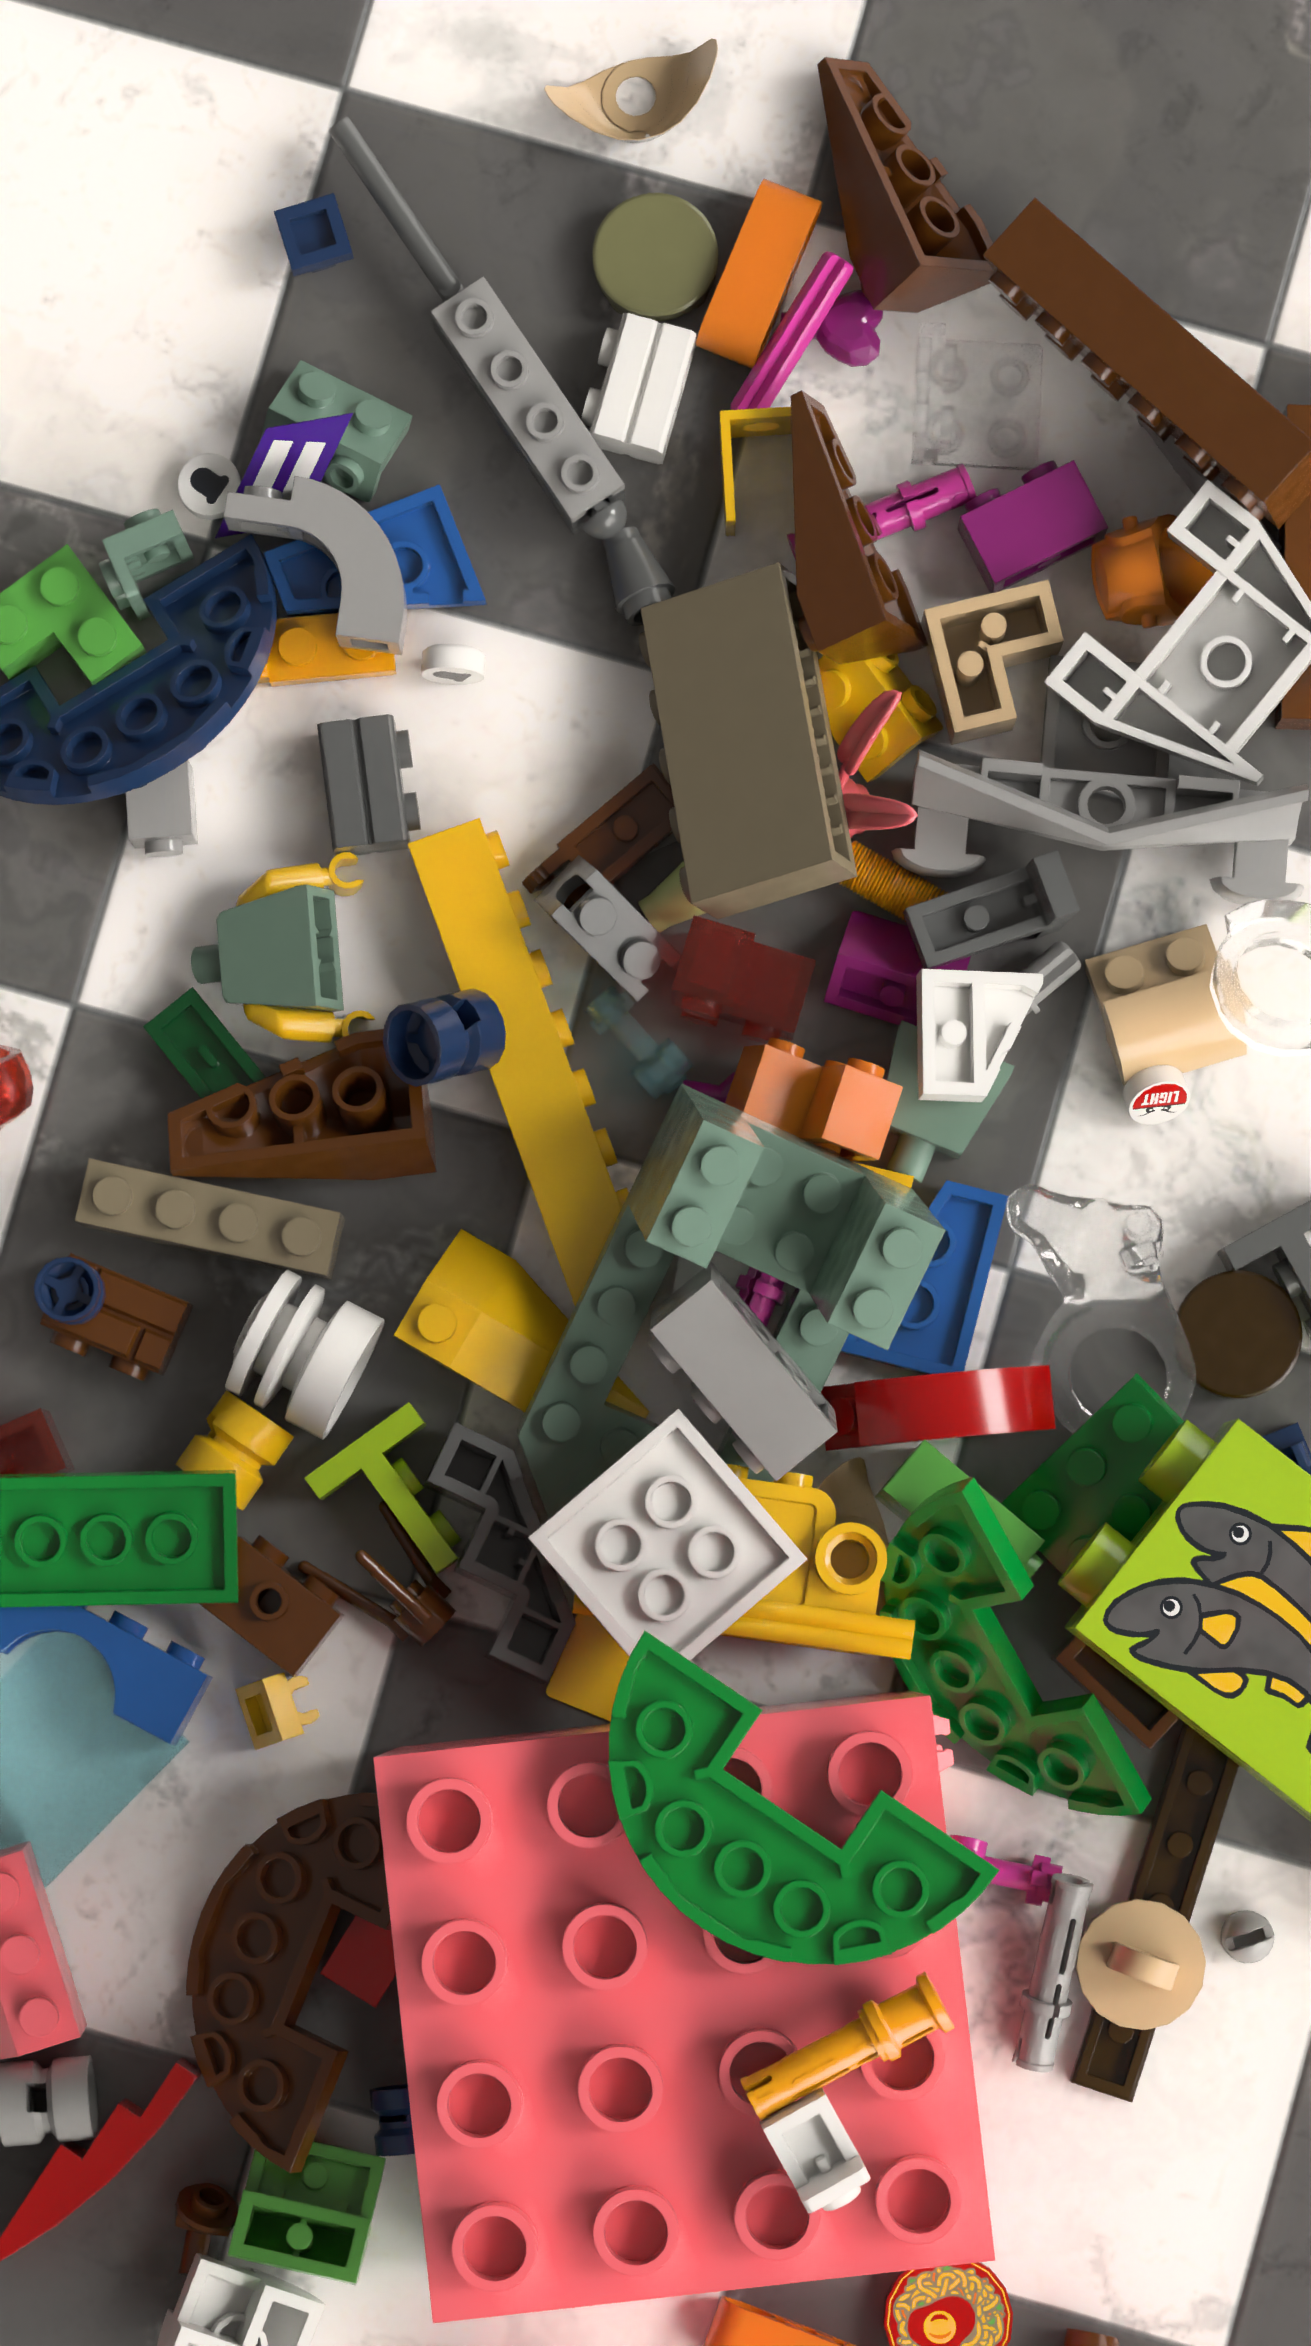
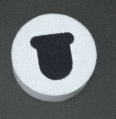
M204 453L191 458L183 466L178 477V492L183 504L193 515L208 520L224 517L227 492L236 493L241 483V478L238 470L229 459L215 453Z
M435 644L422 651L421 676L427 680L443 684L466 685L478 683L484 679L485 654L475 647L462 644Z

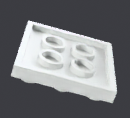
M679 1409L528 1537L530 1542L629 1657L645 1630L688 1660H691L807 1560L805 1555Z

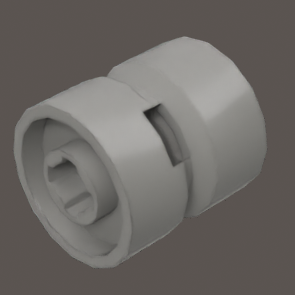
M91 2055L54 2058L49 2068L44 2069L36 2059L0 2062V2137L4 2147L41 2144L46 2134L50 2133L55 2136L59 2143L95 2140L98 2133V2097L95 2069ZM46 2091L48 2112H37L36 2092Z

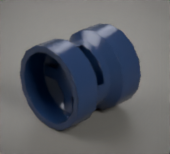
M72 1257L56 1258L45 1264L37 1274L34 1285L35 1300L40 1309L52 1319L68 1325L84 1324L95 1318L102 1309L106 1297L105 1284L100 1274L84 1261Z
M408 2083L370 2089L371 2110L379 2116L380 2129L374 2135L376 2156L415 2154Z

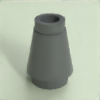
M625 527L614 537L603 539V545L606 550L605 554L616 612L620 615H625L629 625L640 626L643 625L641 608L672 598L675 587L644 539L640 536L638 528Z

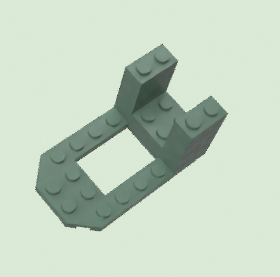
M681 1084L516 1430L548 1519L553 1517L659 1426V1424L607 1402L606 1399L675 1255L707 1269L715 1251L796 1287L773 1336L821 1393L849 1333L885 1350L889 1349L946 1231L915 1191ZM729 1426L718 1450L714 1449V1451L726 1464L748 1467L732 1445L736 1439L732 1434L734 1430ZM749 1468L748 1479L767 1482L774 1481V1478L765 1468L758 1474Z

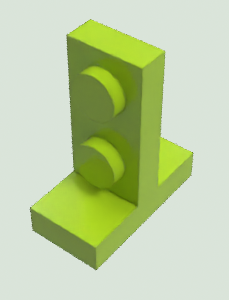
M408 1402L307 1475L305 1480L318 1498L325 1500L364 1472L435 1572L440 1574L459 1560V1556L452 1547L462 1540L440 1509L429 1516L417 1500L415 1495L423 1490L424 1487L405 1460L401 1457L392 1464L386 1457L388 1453L427 1426L413 1405Z

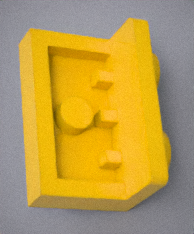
M898 654L845 664H838L824 655L818 660L831 734L839 746L852 724L875 698L884 691L897 690L902 692L899 703L858 768V771L867 783L880 777L922 741L934 737L943 730L942 723L936 717L937 709L935 703L922 688L910 682L898 666Z

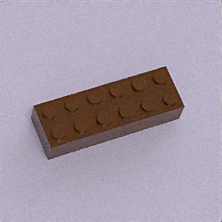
M1034 197L983 254L994 271V274L988 281L1001 293L999 297L1009 308L1025 321L1035 314L1037 318L1034 321L1046 333L1044 337L1070 361H1073L1078 354L1084 357L1080 362L1092 373L1091 379L1104 392L1117 402L1126 394L1130 398L1127 402L1128 405L1138 414L1136 418L1145 428L1163 443L1170 435L1177 440L1174 445L1184 454L1182 459L1206 481L1212 482L1219 476L1224 481L1221 486L1231 496L1230 498L1257 518L1259 522L1265 517L1279 529L1311 494V438L1037 198Z

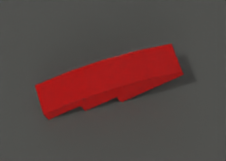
M183 2057L180 2058L145 2110L124 2098L118 2103L88 2151L75 2142L61 2143L1 2235L0 2262L56 2227L107 2185L164 2126L202 2074L200 2069Z

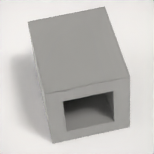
M188 760L147 785L126 792L128 839L134 848H145V856H177L183 854V845L198 844L194 773Z

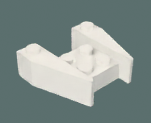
M1207 480L1170 525L1167 533L1173 542L1214 574L1136 671H1133L1089 634L1084 632L1044 683L1098 728L1258 786L1264 779L1263 774L1240 757L1238 753L1311 664V601L1259 520Z

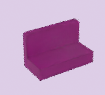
M853 911L837 955L824 1002L896 1025H900L903 1020L917 1026L916 976L923 967L908 926L864 912ZM971 956L935 969L967 971Z

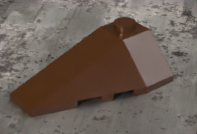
M824 57L817 64L849 257L861 281L862 292L870 301L873 310L918 313L991 284L988 279L994 274V271L983 254L993 242L982 219L971 204L960 209L941 182L948 172L937 157L929 160L907 135L911 130L912 123L871 65L868 62Z
M802 390L791 395L796 588L804 613L803 616L798 618V625L806 644L811 651H818L838 664L912 652L928 646L910 593L899 569L891 572L886 561L877 552L873 544L877 542V536L882 534L875 516L870 515L865 504L857 495L851 496L848 488L856 485V475L824 405Z
M384 1029L355 1032L333 1041L335 1048L308 1060L300 1062L299 1058L296 1057L278 1065L280 1072L248 1086L236 1083L167 1113L170 1171L173 1176L379 1180L437 1172L433 1117L428 1085L412 1086L403 1082L393 1072L385 1054L383 1044Z

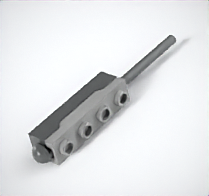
M346 117L335 123L328 132L444 302L431 310L435 332L569 530L574 535L583 529L588 535L597 539H608L617 535L623 529L627 520V509L624 503L625 484L484 276L464 288L351 119Z

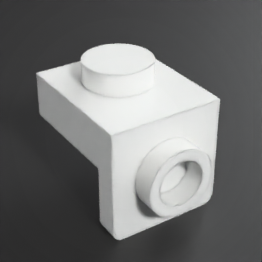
M822 2087L759 2121L808 2213H813L820 2208H823L825 2211H832L848 2204L858 2196L861 2191L860 2186L871 2179L858 2151Z

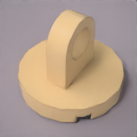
M1137 1898L1111 1905L1091 1919L1081 1936L1075 1961V1970L1081 1991L1094 2010L1120 2027L1148 2030L1168 2025L1188 2011L1203 1987L1206 1966L1200 1937L1185 1916L1161 1902Z

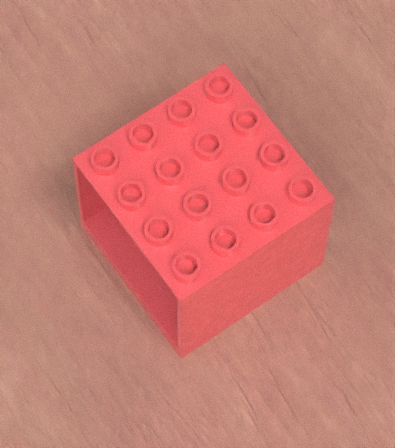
M906 1690L759 1707L762 1709V1712L724 1767V1770L839 1848L843 1846L880 1789L946 1833L940 1772L953 1765L954 1758L953 1750L948 1748L943 1750L942 1745L936 1744L935 1735L943 1734L946 1736L951 1732L949 1719L933 1715L931 1695ZM610 1723L402 1746L373 1757L433 2323L995 2261L956 1918L936 1933L930 1934L912 1945L892 1952L890 1955L863 1962L840 1965L782 1962L752 1954L726 1943L688 1918L659 1890L642 1867L630 1845L619 1819L611 1786L609 1770ZM925 1971L955 2028L947 2033L937 2029L901 2048L900 2058L894 2061L888 2059L883 2062L879 2056L822 2087L858 2151L871 2179L860 2186V2193L848 2204L832 2211H825L823 2208H820L813 2213H808L800 2200L796 2188L765 2135L759 2122L761 2120L746 2095L748 2092L744 2090L740 2079L770 2066L787 2055L859 2018L857 2011L863 2008L862 2004L871 1999L877 2004L915 1985L916 1975Z

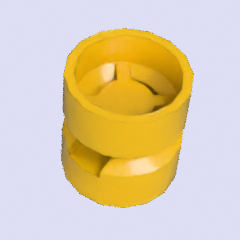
M226 1390L206 1418L211 1431L208 1435H195L175 1465L183 1471L236 1470L237 1508L243 1511L263 1483L259 1472L261 1466H275L295 1436Z

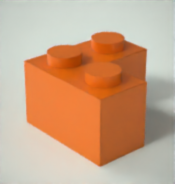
M769 1038L768 1043L763 1045L744 1046L725 1104L850 1161L879 1160L903 1089L902 1086L883 1079L884 1068L856 1058H848L847 1064L826 1060L824 1066H820L803 1059L804 1048L777 1038Z

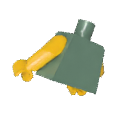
M342 852L331 860L329 867L321 868L315 862L267 870L238 896L234 908L219 913L216 919L218 944L199 946L193 949L191 967L197 982L200 984L221 982L222 996L226 1003L242 1005L249 1021L286 1040L330 1043L333 1037L342 1038L349 1035L348 1026L352 1019L360 1018L374 1021L375 1018L369 1012L363 1010L354 1011L343 1019L335 1018L333 1013L344 1011L335 894L342 897L352 896L361 889L364 881L343 882L337 878L335 870L342 866L356 865L359 860L358 857L350 852Z

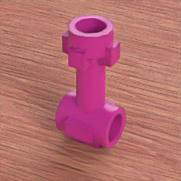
M950 1835V1837L1000 1870L990 1884L1026 1891V1904L1041 1907L1042 1902L1048 1903L1052 1876L1056 1873H1062L1063 1866L1051 1864V1858L1036 1854L1031 1866L985 1856L987 1842L966 1836Z

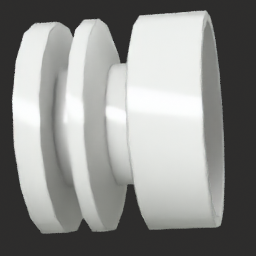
M286 1270L274 1287L258 1301L246 1321L233 1350V1364L225 1388L227 1391L241 1397L257 1374L263 1376L254 1398V1404L262 1409L272 1401L282 1386L292 1391L286 1409V1421L323 1440L338 1420L360 1380L379 1340L385 1320L348 1300L335 1312L328 1323L319 1319L318 1316L323 1305L325 1289L315 1284L298 1308L293 1304L298 1295L302 1277Z

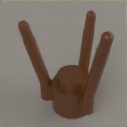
M381 1501L379 1510L426 1586L423 1587L415 1579L405 1588L364 1550L357 1551L355 1559L395 1598L389 1607L397 1615H394L308 1561L299 1562L298 1570L306 1576L309 1574L315 1576L336 1592L340 1598L387 1626L402 1642L410 1636L422 1647L456 1612L445 1600L452 1590L436 1575L425 1556L386 1502Z

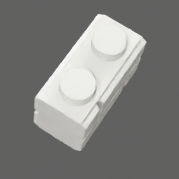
M623 313L619 330L607 327L598 358L599 365L608 367L602 390L590 387L581 418L584 425L591 427L590 434L600 449L618 454H627L630 457L655 464H663L696 348L695 332L667 323L661 324L655 320L630 313Z

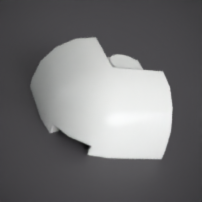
M196 2253L175 2309L167 2310L157 2346H310L326 2305L309 2292L275 2276L254 2268L248 2271Z

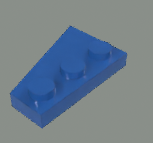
M440 484L368 512L379 524L395 552L404 582L407 609L487 605ZM295 540L263 553L287 616L339 613L342 591L341 576L334 563L322 551L306 542Z
M946 1180L928 1208L946 1231L889 1349L885 1350L849 1333L840 1352L923 1374L964 1371L1008 1196Z

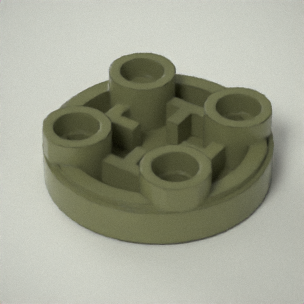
M647 193L623 201L604 218L597 230L593 243V269L598 286L613 309L622 315L623 313H630L655 321L678 318L698 308L705 302L716 278L718 245L710 223L694 205L674 195Z

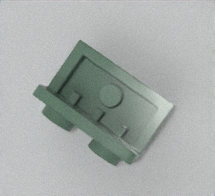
M300 360L269 406L261 437L265 429L269 427L353 413L322 481L341 492L348 493L364 502H370L376 493L382 471L409 431L413 415Z
M150 509L136 514L124 522L126 530L102 540L109 558L98 564L113 598H115L119 609L122 610L131 606L139 621L151 617L137 583L194 559L173 509L163 514L160 513L159 509Z

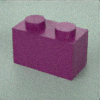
M1054 460L1045 462L1021 477L1024 485L1004 495H1001L999 489L995 488L978 495L965 504L964 507L968 513L960 516L957 530L990 593L1002 591L1105 538L1108 525L1074 460L1060 467L1057 466Z

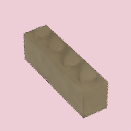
M89 1158L75 1222L86 1228L332 1280L345 1217L340 1212Z

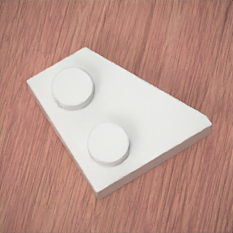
M921 969L916 976L918 1100L982 1102L988 1095L1000 1071V1066L1007 1052L1012 1047L1022 1027L1021 1024L1043 984V974Z

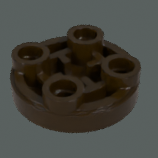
M1225 1271L1201 1281L1182 1300L1173 1322V1347L1181 1371L1198 1387L1218 1397L1246 1399L1273 1389L1292 1371L1302 1346V1324L1294 1302L1287 1292L1273 1280L1250 1271Z

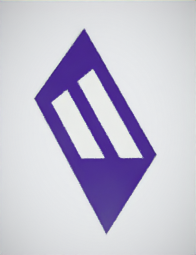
M353 413L266 428L236 493L244 494L245 486H263L282 492V499L291 500L294 475L321 482ZM223 519L215 538L247 532L229 530L225 519Z

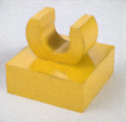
M282 1672L235 1689L255 1750L304 1734L302 1726L311 1724L319 1718L318 1709L304 1713L298 1712L292 1697V1693L295 1690L309 1685L307 1677L296 1676L286 1679L285 1673Z

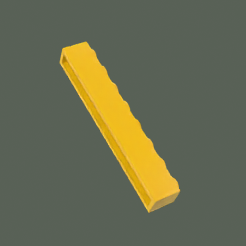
M477 818L408 843V847L460 991L477 989L486 993L496 1003L503 1017L506 1031L505 1049L500 1061L489 1071L574 1306H576L629 1191L627 1187L618 1191L614 1189L607 1167L618 1164L614 1149L605 1127L593 1131L585 1107L596 1104L584 1068L571 1071L563 1049L575 1044L562 1008L550 1012L542 988L553 985L541 949L528 952L520 929L530 926L531 922L519 889L507 893L499 870L510 866L499 833L495 830L485 834L481 820Z

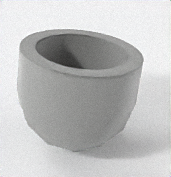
M1249 1910L1238 1911L1229 1916L1224 1922L1221 1929V1943L1226 1953L1233 1959L1242 1963H1255L1264 1959L1271 1951L1274 1943V1932L1269 1921L1262 1915ZM1260 1928L1263 1929L1265 1939L1235 1948L1232 1937L1245 1935Z

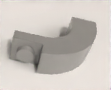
M295 475L291 500L282 499L281 491L263 486H245L244 494L227 492L224 519L229 530L300 540L318 548L334 563L341 576L342 585L335 634L340 647L402 655L407 623V600L403 578L395 552L379 524L363 507L343 492L327 484Z

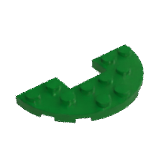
M974 1477L954 1482L936 1491L911 1513L896 1536L889 1543L886 1550L887 1565L880 1579L884 1582L885 1605L879 1611L880 1616L915 1620L910 1660L892 1658L909 1691L931 1695L933 1715L949 1719L951 1733L946 1735V1737L953 1744L961 1738L966 1741L973 1749L991 1761L986 1770L1007 1784L1031 1796L1034 1795L1037 1789L1065 1798L1068 1800V1809L1111 1816L1140 1815L1152 1798L1094 1693L1043 1701L990 1607L1022 1601L1034 1584Z
M644 1630L623 1671L612 1707L609 1731V1770L612 1792L619 1819L642 1867L659 1890L683 1914L701 1928L728 1944L752 1954L777 1961L834 1965L863 1962L890 1955L892 1952L912 1945L928 1935L941 1930L962 1914L984 1892L1000 1871L881 1789L843 1846L839 1848L724 1770V1767L762 1712V1709Z

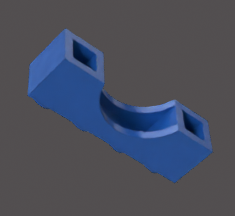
M88 1606L0 1607V1653L8 1655L28 1639L50 1632L73 1633L84 1638L102 1654L112 1673L115 1688L113 1714L168 1744L177 1745L213 1679L212 1676L200 1670L205 1658L172 1640L166 1651L143 1640L149 1628L114 1610L108 1621L87 1609Z

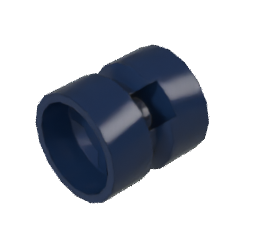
M477 989L462 990L437 996L436 998L398 1005L389 1013L383 1033L386 1058L393 1072L403 1082L412 1086L427 1085L451 1079L455 1076L491 1069L500 1061L505 1049L506 1040L503 1017L496 1003L486 993Z

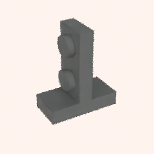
M1054 850L1034 857L1023 868L906 908L902 913L923 969H935L1033 934L1035 939L1057 932L1080 909L1059 852Z
M1310 1200L1219 1250L1217 1254L1226 1270L1234 1272L1274 1250L1279 1262L1272 1265V1269L1280 1286L1291 1299L1299 1295L1311 1317V1247L1304 1236L1306 1232L1311 1230ZM1311 1318L1303 1322V1325L1311 1340Z

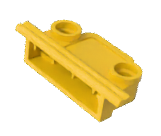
M726 1464L805 1555L807 1560L719 1636L864 1656L878 1655L910 1660L915 1620L876 1615L880 1579L887 1565V1552L880 1536L870 1527L860 1523L847 1522L835 1526V1505L825 1492L812 1488L813 1476L787 1472L779 1480H774L773 1482L748 1479L749 1467ZM575 1594L572 1613L594 1616Z

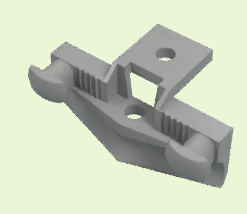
M1050 656L1048 676L1064 656ZM1122 661L1133 671H1136L1141 663ZM1047 687L1040 763L982 758L980 766L953 764L920 749L918 750L913 770L910 804L918 814L916 817L914 849L897 848L891 852L894 860L904 869L921 876L956 878L972 874L983 867L986 858L981 855L966 854L969 819L1100 851L1235 843L1232 878L1214 877L1209 879L1212 889L1222 898L1237 904L1253 907H1271L1295 900L1301 896L1305 889L1301 884L1286 883L1285 881L1288 846L1296 838L1302 802L1308 801L1309 788L1307 784L1266 792L1240 789V780L1179 775L1177 779H1169V753L1123 736L1111 742L1098 739L1090 729V721ZM1101 790H1108L1117 794L1123 802L1124 812L1122 817L1110 824L1097 822L1088 811L1087 803L1092 794Z

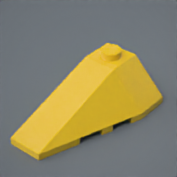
M460 1229L425 1280L395 1331L394 1336L404 1344L525 1413L569 1320L515 1259L465 1230ZM617 1376L606 1401L646 1419L650 1411Z

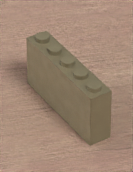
M777 562L641 608L644 632H641L639 635V645L643 658L652 672L654 690H651L649 693V703L652 714L662 730L664 748L659 752V761L663 775L672 788L675 807L669 811V820L673 834L682 847L685 866L681 867L679 877L687 900L718 920L857 877L817 652L810 650L798 625V618L803 616L804 613L797 596L796 575Z

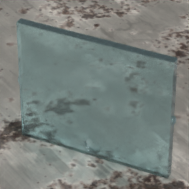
M50 1632L32 1637L0 1659V1850L30 1841L45 1889L190 1742L182 1734L177 1745L168 1744L113 1714L115 1688L113 1676L106 1660L90 1642L76 1634L67 1632Z

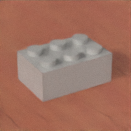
M712 1262L708 1265L707 1269L703 1268L652 1310L651 1333L649 1334L653 1340L649 1342L650 1348L672 1374L680 1368L684 1370L693 1381L691 1383L694 1391L691 1393L693 1400L714 1424L724 1418L734 1430L732 1434L736 1441L732 1445L754 1473L758 1474L765 1468L774 1480L777 1481L838 1432L834 1408Z

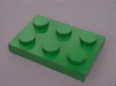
M1136 1373L1012 1491L1001 1504L1045 1540L1038 1550L1063 1574L1088 1540L1105 1522L1130 1542L1144 1526L1163 1500L1141 1484L1138 1478L1183 1420Z

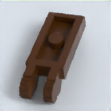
M654 763L646 768L556 844L558 850L535 868L522 881V885L530 894L544 889L578 855L597 869L612 885L673 833L669 820V811L675 806L671 785L667 782L663 773ZM583 884L576 888L568 896L564 906L569 910L591 887L588 884Z

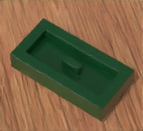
M193 987L143 1026L201 1099L236 1083L248 1086L266 1078Z

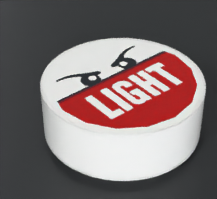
M1157 1065L1143 1069L1132 1076L1124 1086L1123 1098L1134 1121L1145 1125H1155L1167 1122L1181 1114L1189 1104L1190 1091L1179 1069L1169 1065Z

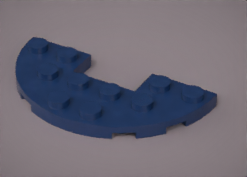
M252 534L143 599L168 640L77 696L59 705L36 666L31 667L0 686V796L32 804L65 805L101 800L141 788L174 770L201 752L232 721L246 703L266 666L277 622V599L274 581L267 562Z

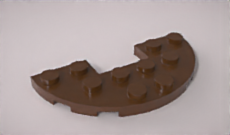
M358 1793L330 1799H319L277 1818L278 1823L265 1831L252 1844H245L225 1867L206 1900L192 1939L187 1968L186 1996H192L196 2035L190 2036L204 2081L208 2088L214 2087L222 2104L232 2117L229 2121L232 2127L251 2147L270 2162L289 2173L302 2172L349 2053L348 2050L295 2025L340 1910L344 1909L385 1930H391L377 1793Z

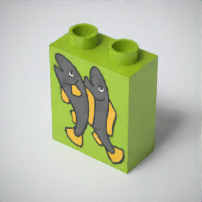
M1239 1418L1223 1423L1212 1438L1185 1419L1155 1454L1138 1478L1141 1484L1163 1500L1144 1526L1130 1542L1105 1522L1088 1540L1057 1582V1585L1082 1604L1065 1625V1628L1311 1822V1475Z

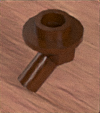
M202 2183L190 2185L178 2194L175 2204V2226L187 2230L179 2268V2274L188 2275L196 2253L208 2256L212 2235L228 2237L235 2226L239 2210L238 2205L226 2190L215 2184Z

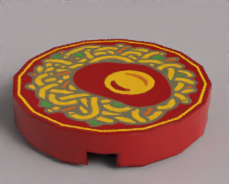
M982 2262L903 2271L893 2282L886 2295L883 2324L890 2346H1007L1011 2340L1013 2311L1006 2287L991 2268Z

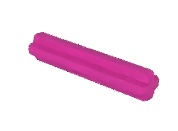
M827 251L822 254L731 402V410L770 408L852 275L853 266L848 261L833 252Z

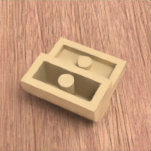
M1207 924L1085 960L1086 974L1105 1024L1106 1039L1123 1086L1132 1076L1148 1067L1169 1065L1176 1067L1182 1073H1186L1247 1054L1245 1031L1236 994L1226 965L1222 966Z

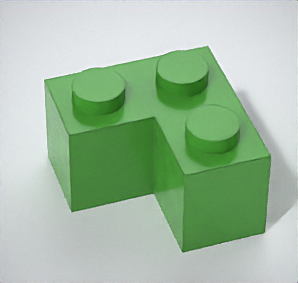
M68 544L0 593V669L9 681L31 667L36 666L62 646L92 686L147 653L143 644Z

